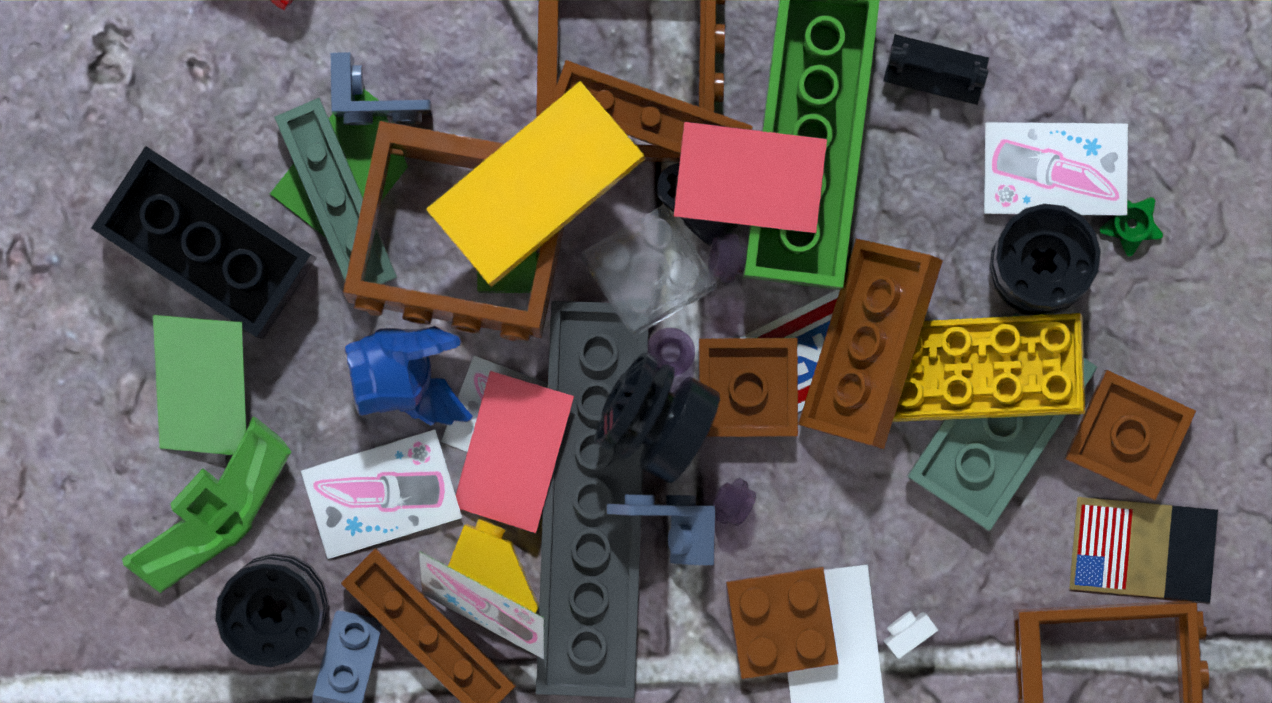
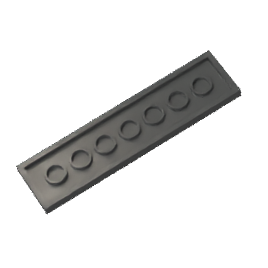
M551 301L548 388L572 395L574 399L543 507L539 615L544 618V659L537 656L536 694L634 698L641 515L607 514V504H625V494L642 495L643 469L640 468V457L644 444H641L627 459H623L616 455L617 443L611 449H604L595 444V433L602 417L604 404L615 383L641 353L648 351L649 304Z

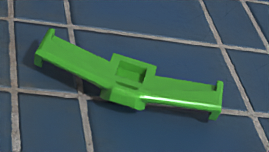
M253 416L246 433L219 480L202 468L170 503L172 511L183 520L134 553L123 557V566L156 591L162 593L228 547L236 546L253 528L252 522L292 451L279 435Z

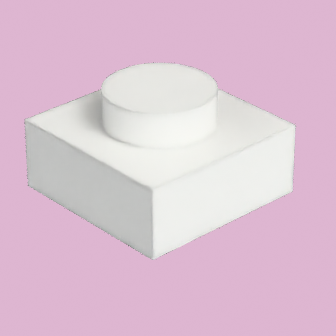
M909 611L887 627L891 635L883 641L899 660L936 633L938 629L924 612L915 617Z

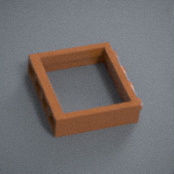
M538 0L536 117L549 107L558 83L560 0ZM700 0L698 107L714 112V102L724 101V73H715V53H724L725 24H716V4L725 5V0ZM636 145L643 153L644 161L680 162L681 154L655 145Z
M380 121L343 293L348 303L354 304L353 309L367 311L369 315L381 316L385 309L403 313L402 319L417 324L430 325L433 318L452 322L451 328L466 333L479 334L481 327L500 331L501 338L514 342L515 339L529 341L530 336L542 338L564 227L540 247L528 311L364 281L391 154L475 169L504 145V143Z
M1170 601L1013 610L1018 703H1044L1040 624L1174 617L1180 703H1203L1202 690L1209 689V668L1206 660L1200 661L1199 641L1206 640L1207 627L1204 626L1203 611H1197V603Z

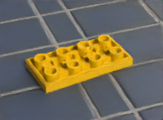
M580 81L426 210L492 287L643 162L645 157Z
M1081 313L924 321L893 422L1085 414L1083 316Z

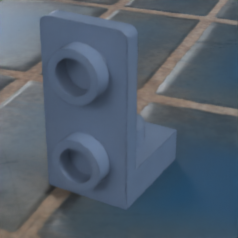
M350 52L331 53V111L335 117H343L345 125L373 124L374 116H392L394 124L422 123V116L433 115L430 100L355 101V95L363 94L362 65H354V58Z
M625 494V504H607V514L671 516V529L668 534L670 563L714 565L715 506L696 505L695 495H666V504H654V495Z
M340 610L335 612L316 681L312 703H365V693L382 631V624L376 618Z

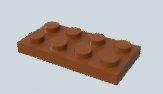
M856 238L845 273L844 285L836 301L798 425L884 450L943 260L929 254Z

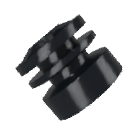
M1044 203L1023 209L1008 221L991 250L989 273L994 290L1006 305L1023 315H1052L1064 312L1089 290L1099 272L1101 250L1096 232L1082 215L1066 206ZM1044 254L1049 256L1052 261L1049 263L1048 268L1052 274L1047 270H1043L1040 274L1035 273L1032 269L1035 260L1031 255L1038 259Z
M644 352L633 361L612 388L604 404L602 417L595 433V444L604 449H611L617 443L616 455L623 459H627L641 444H644L640 457V468L667 483H673L687 469L703 444L718 410L720 392L692 377H687L671 392L675 376L674 367L669 364H663L656 371L657 358Z
M272 553L254 558L227 581L217 598L215 621L221 640L233 655L250 665L275 667L292 662L310 647L326 622L329 599L324 581L310 564L294 555ZM270 595L275 601L283 599L286 602L287 606L281 612L282 617L276 611L268 613L265 610V605L270 601Z

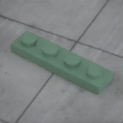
M317 98L279 114L274 118L343 278L346 280L363 196L320 98ZM376 228L364 281L383 285L398 277Z

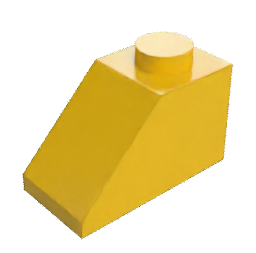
M478 519L475 527L465 524L448 567L536 613L539 603L513 543L503 538L505 529Z

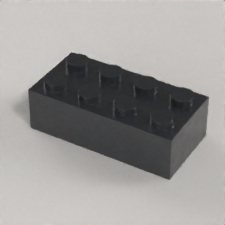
M147 146L144 147L91 227L92 230L230 321L242 322V329L260 339H264L317 259Z

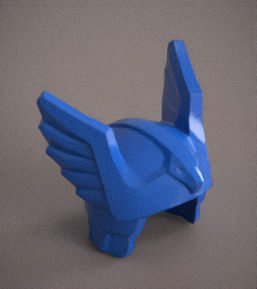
M436 326L421 329L379 328L374 334L366 336L360 341L347 344L345 353L347 355V364L358 414L363 416L376 412L384 413L399 410L400 412H406L413 419L419 418L430 426L435 423L452 425L454 421L469 422L473 416L456 397L446 380L431 378L432 372L429 356L457 348L461 344L459 336L443 331Z

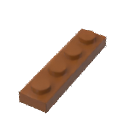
M568 60L564 63L549 105L550 107L581 81L627 136L681 154L684 122L753 130L752 125Z
M375 548L341 582L461 703H500L516 686L378 548Z

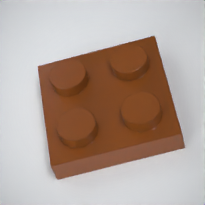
M797 338L699 339V381L720 392L718 410L706 437L798 436Z
M1104 370L1064 459L1147 498L1156 500L1196 410L1109 370Z
M823 566L726 581L741 679L839 664Z

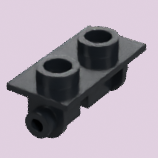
M895 34L883 82L978 105L981 90L985 86L988 75L989 57Z

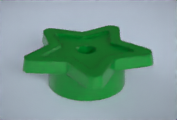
M1152 197L1137 203L1127 200V215H1114L1100 227V232L1119 238L1125 254L1129 257L1133 256L1143 240L1161 239L1163 237V232L1154 223L1153 218L1156 200ZM1134 219L1136 227L1130 228L1127 224L1128 220Z

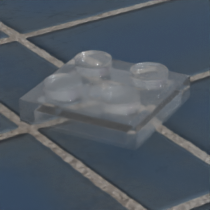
M665 204L581 252L582 261L633 338L717 289V281Z

